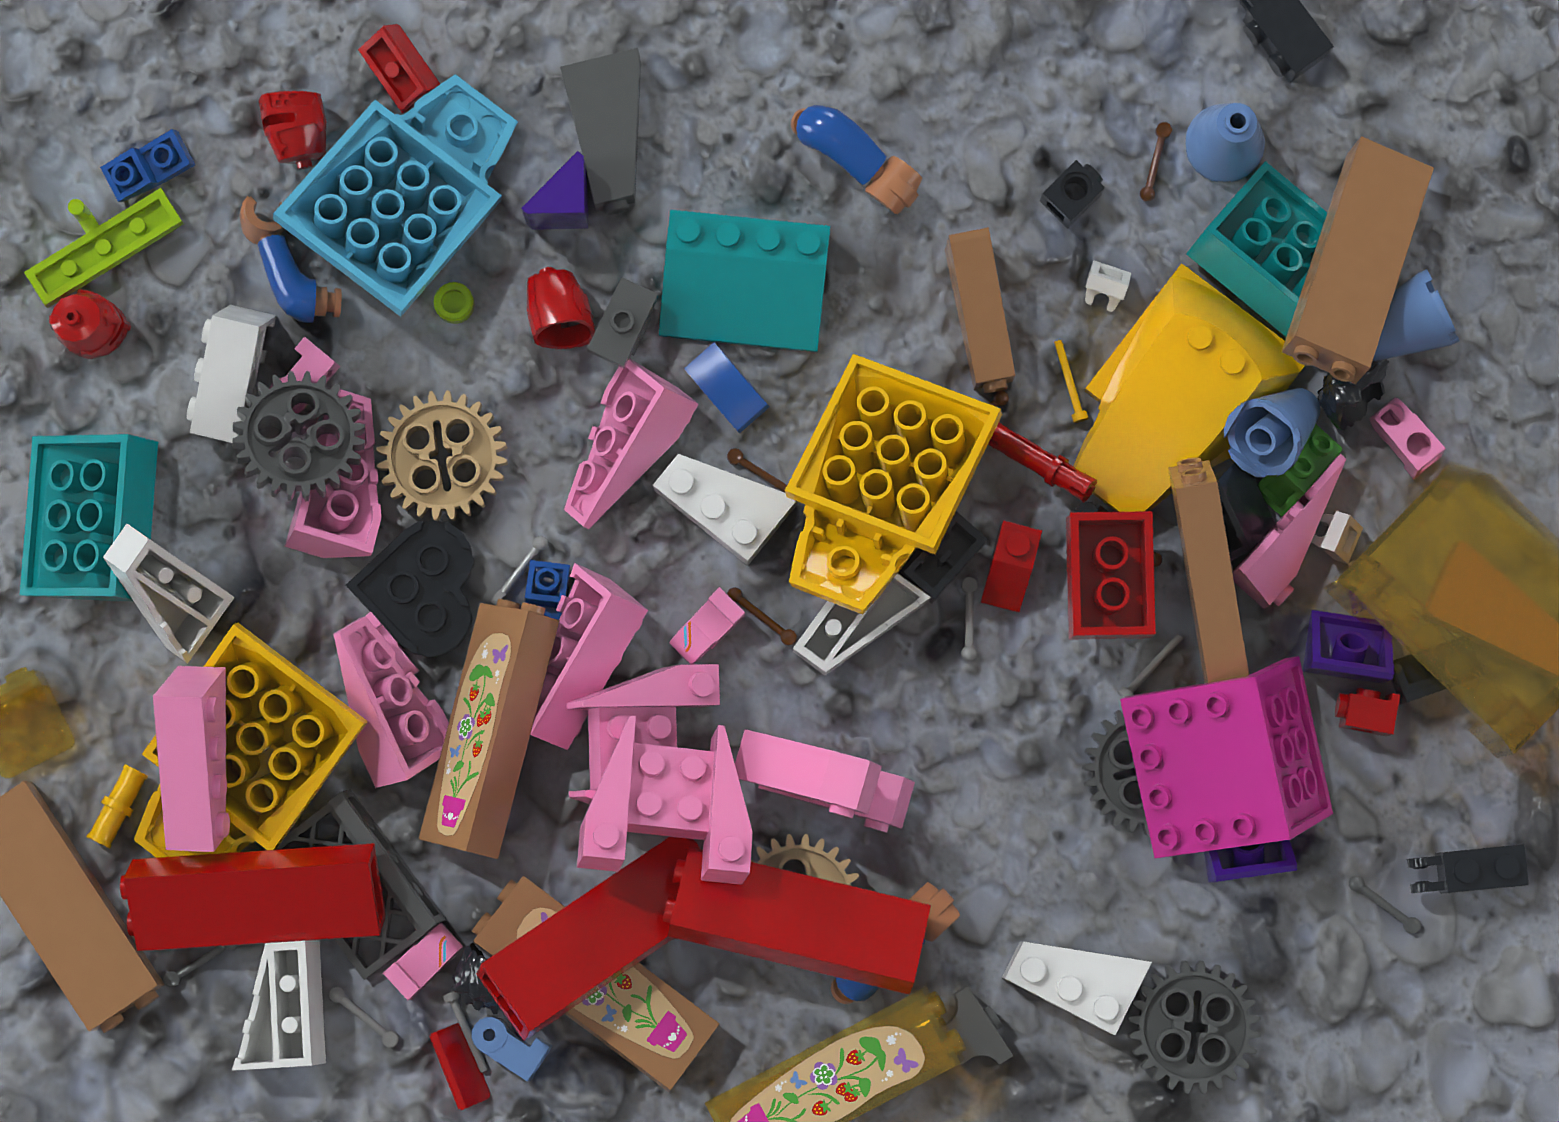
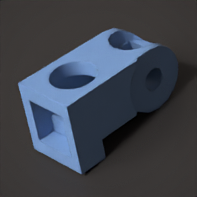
M498 1017L480 1019L472 1029V1041L481 1052L527 1082L532 1080L553 1047L540 1037L535 1038L532 1045L528 1044L511 1033L507 1023Z

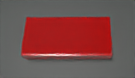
M398 24L384 25L358 49L402 114L412 109L414 103L423 95L440 85L438 79Z
M456 1023L431 1033L429 1037L458 1109L464 1110L489 1099V1088L483 1073L479 1070L460 1024Z

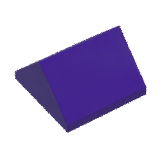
M579 151L521 208L526 224L532 230L588 229V176L584 156Z
M1312 610L1309 620L1303 672L1379 684L1391 681L1394 676L1392 623L1390 621Z
M1290 840L1204 852L1209 883L1297 871V862Z

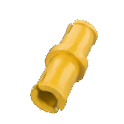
M124 764L123 770L109 797L104 795L101 801L104 806L86 837L109 849L111 848V844L125 817H130L134 811L131 809V806L145 779L147 780L148 778L146 774Z

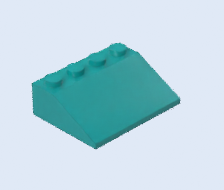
M1265 161L1208 225L1186 255L1287 337L1328 212Z
M670 210L659 336L818 352L830 226Z
M130 434L32 436L20 596L99 601H133L103 556L126 524H129L151 539L158 441Z

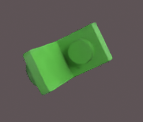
M1315 424L1294 466L1282 475H1267L1258 482L1257 485L1265 502L1282 517L1340 454L1342 447Z

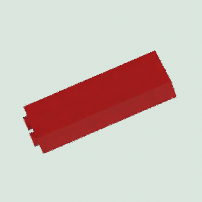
M669 836L481 963L476 975L524 1041L674 939L668 937L670 923L664 922L663 916L668 897L675 899L677 897L680 884L672 883L677 860H686L689 847L700 849L694 839Z
M374 843L132 859L126 874L120 878L121 897L123 900L128 901L129 906L127 930L128 934L135 938L137 951L380 936L386 917Z
M689 847L686 860H677L672 883L680 885L676 899L668 897L663 921L670 923L668 937L910 995L916 977L931 905L751 862L750 873L742 885L701 880L703 850Z

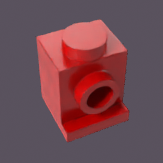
M1357 688L1356 694L1350 693L1347 695L1339 693L1335 706V717L1340 718L1339 728L1385 737L1393 735L1400 694H1388L1385 696V700L1380 699L1381 692L1364 688Z

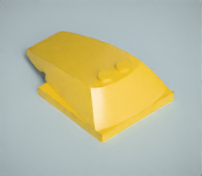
M1181 263L1084 391L1100 403L1098 407L1100 411L1093 427H1091L1085 437L1073 466L1079 471L1097 479L1093 494L1116 512L1151 511L1171 494L1170 489L1172 487L1169 467L1177 466V462L1180 460L1195 457L1201 458L1202 461L1209 460L1211 467H1214L1231 458L1228 452L1231 448L1228 437L1224 438V427L1229 414L1245 401L1286 391L1305 365L1295 361L1292 356L1282 353L1285 343L1282 338Z
M853 354L785 489L787 498L805 504L803 513L806 516L804 529L800 532L796 544L789 578L791 586L863 615L883 593L916 548L935 554L1002 416L1001 408Z
M235 623L203 666L226 667V813L230 817L229 834L227 837H224L214 852L166 850L161 787L159 784L157 791L153 792L148 801L134 838L136 843L156 858L240 852L255 841L266 850H276L368 722L241 624ZM155 734L142 755L159 767Z

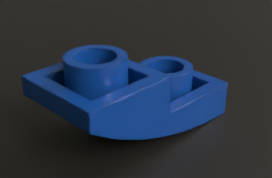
M171 129L140 149L134 147L100 168L117 201L122 203L171 180L196 164L179 132Z
M715 342L684 368L739 433L770 407Z
M530 560L525 603L546 608L544 616L559 620L562 613L556 611L561 596H567L570 565Z

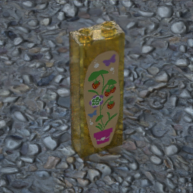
M925 985L910 993V995L902 997L711 1097L705 1102V1105L714 1122H849L961 1064L965 1059L961 1052L965 1051L966 1047L957 1029L949 1030L942 1015L947 1013L940 996L936 991L930 993Z

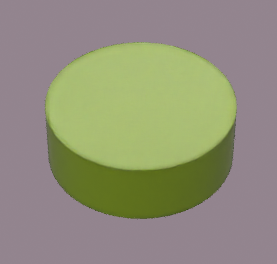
M446 283L435 293V311L447 323H462L474 311L475 302L473 295L461 283Z

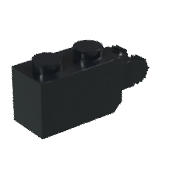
M1241 0L1240 2L1247 12L1243 19L1245 23L1243 28L1247 37L1254 45L1258 46L1261 44L1269 55L1267 61L1271 69L1277 76H1285L1289 83L1326 58L1334 47L1300 0Z
M1524 844L1435 853V856L1407 859L1408 868L1424 869L1428 866L1437 865L1438 882L1418 881L1410 884L1411 893L1440 891V894L1529 885Z

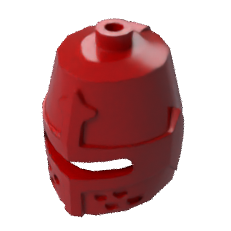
M281 91L262 94L258 101L263 130L278 162L296 164L297 170L312 168V161L322 159L326 154L327 122L321 94L308 91Z
M546 267L541 269L539 274L535 273L528 278L527 315L534 343L543 348L571 349L589 345L596 331L588 297L584 294L573 273L565 269ZM565 322H577V323H580V324L575 325V326H571V327H567V328H561V323H565Z
M78 289L77 294L60 299L53 308L51 315H49L51 329L55 332L58 341L70 352L87 359H94L112 353L121 345L127 336V332L131 329L130 322L126 320L122 311L115 304L103 296L88 290Z

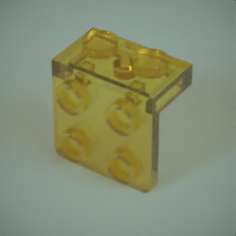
M27 667L20 668L4 677L6 683L0 686V775L7 779L13 778L71 749L76 742L44 673L34 669L28 671Z

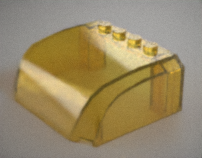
M1449 460L1323 589L1351 616L1366 609L1478 719L1468 730L1496 758L1514 755L1559 709V539L1494 475Z

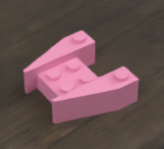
M719 664L663 667L568 702L567 709H588L590 790L569 791V798L591 804L630 715L636 716L634 743L677 747L676 708L720 705Z
M630 715L580 826L577 868L618 872L625 860L627 832L704 840L701 880L742 885L750 873L753 832L725 726L718 725L711 738L710 751L634 743L636 716Z
M746 729L744 730L735 761L736 771L740 780L758 784L759 789L829 808V812L852 819L853 816L865 819L864 827L887 833L889 826L902 829L915 784L914 781L905 777L881 771L882 766L866 759Z

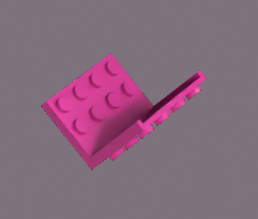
M1299 656L1284 658L1246 677L1131 695L1120 699L1154 858L1291 840L1333 814Z

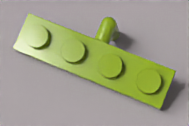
M159 188L101 225L98 224L90 209L81 200L72 199L68 203V210L78 220L86 234L24 273L43 304L49 308L59 302L60 299L74 293L184 225L162 188Z

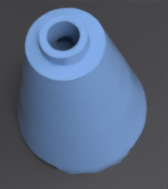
M1226 103L1210 106L1197 114L1187 129V158L1195 171L1208 180L1215 182L1239 181L1252 173L1262 159L1265 148L1264 133L1255 113L1245 104Z
M1427 269L1420 273L1418 272L1395 290L1373 358L1374 361L1451 346L1460 341L1455 333L1456 330L1438 290L1435 291L1432 285V278Z
M1296 388L1251 399L1238 405L1229 414L1224 427V438L1228 437L1231 447L1228 452L1232 460L1242 470L1256 477L1265 478L1267 475L1279 476L1287 472L1297 462L1320 416L1321 408L1318 399L1312 392L1303 388Z

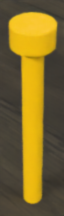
M1062 340L1055 341L1054 344L1075 412L1071 415L1073 423L1083 422L1089 419L1087 411H1082Z

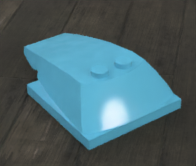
M456 74L423 95L414 103V108L404 115L394 114L374 100L273 213V220L401 317L501 202L502 195L487 185V181L502 156L518 121Z

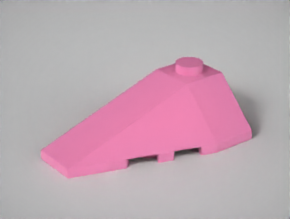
M630 358L624 369L618 367L604 391L600 404L606 407L599 427L592 426L588 439L593 441L588 460L579 464L564 508L570 516L587 529H590L679 439L699 405L681 389Z
M341 390L339 398L352 395L353 402L348 410L360 409L361 418L354 423L365 424V433L357 436L365 440L364 450L355 451L361 456L360 465L348 464L353 470L352 478L348 479L339 475L340 489L337 490L328 483L326 485V496L323 498L314 489L310 490L309 501L305 502L300 491L285 547L321 558L371 556L382 518L381 505L378 504V472L375 469L373 446L375 438L371 399L345 390ZM323 415L322 420L329 419L327 415ZM323 434L317 438V441L323 446H333L338 442V439L332 434Z
M1339 454L1307 492L1279 519L1232 572L1234 583L1262 608L1265 609L1272 602L1280 606L1293 592L1294 588L1289 583L1297 576L1345 464L1346 458L1343 455Z
M366 616L357 619L334 633L348 705L368 721L357 736L356 742L360 756L375 788L409 780L440 758L449 724L443 709L435 699L429 701L417 687L420 681L412 672L406 673L395 660V651Z

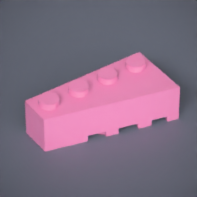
M574 563L569 576L575 579L568 597L561 596L556 611L562 614L559 619L554 645L530 734L566 750L569 749L574 738L580 733L582 725L588 716V709H567V703L603 690L612 672L621 662L624 651L634 634L640 629L643 618L648 612L644 606L611 579Z
M177 666L153 695L166 850L214 852L224 837L228 836L230 830V817L226 813V667Z

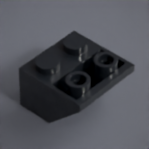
M1229 458L1212 467L1218 483L1230 561L1251 551L1273 528L1275 521L1254 476L1242 470L1232 458Z
M956 511L936 553L932 554L916 548L898 574L930 596L929 602L932 604L983 548L988 539Z

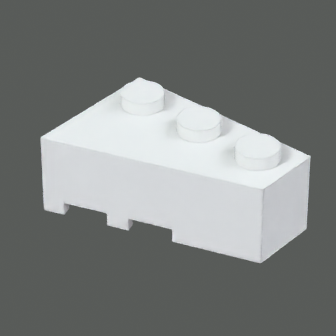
M228 305L212 315V319L205 321L201 338L203 343H207L204 358L198 359L194 373V381L199 382L197 397L191 398L187 409V420L192 421L190 433L233 443V438L241 436L233 432V422L243 421L237 416V408H250L245 402V395L249 393L256 396L258 388L255 387L259 363L264 364L267 351L262 350L266 327H274L276 315Z
M677 454L653 484V489L658 495L747 566L798 504V501L787 498L784 492Z
M129 524L125 525L103 556L164 646L187 664L234 599V596Z
M897 573L879 598L863 615L827 601L793 647L792 652L823 675H827L925 605L931 597Z
M320 940L265 943L252 992L254 995L249 1017L244 1023L242 1030L244 1036L232 1071L325 1064Z
M1020 941L1002 978L1111 1035H1116L1152 962Z

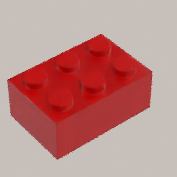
M1070 512L1066 517L1069 640L1152 638L1156 635L1153 512Z

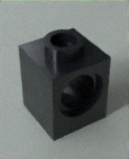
M1075 160L1042 193L1040 202L1068 229L1102 195L1105 188L1101 184L1103 179L1091 165L1085 164L1082 166ZM1071 183L1079 184L1085 191V197L1080 200H1072L1065 194L1064 187Z

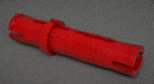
M1000 422L998 423L988 443L989 446L1036 472L1044 478V483L1051 487L1056 485L1068 491L1082 502L1090 498L1096 488L1097 479L1070 465L1069 460L1064 456L1059 455L1057 457L1008 429V427Z

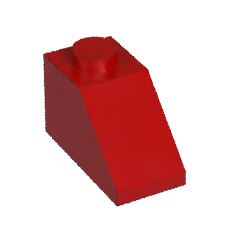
M1002 521L980 603L1016 613L1020 612L1034 566L1042 530Z

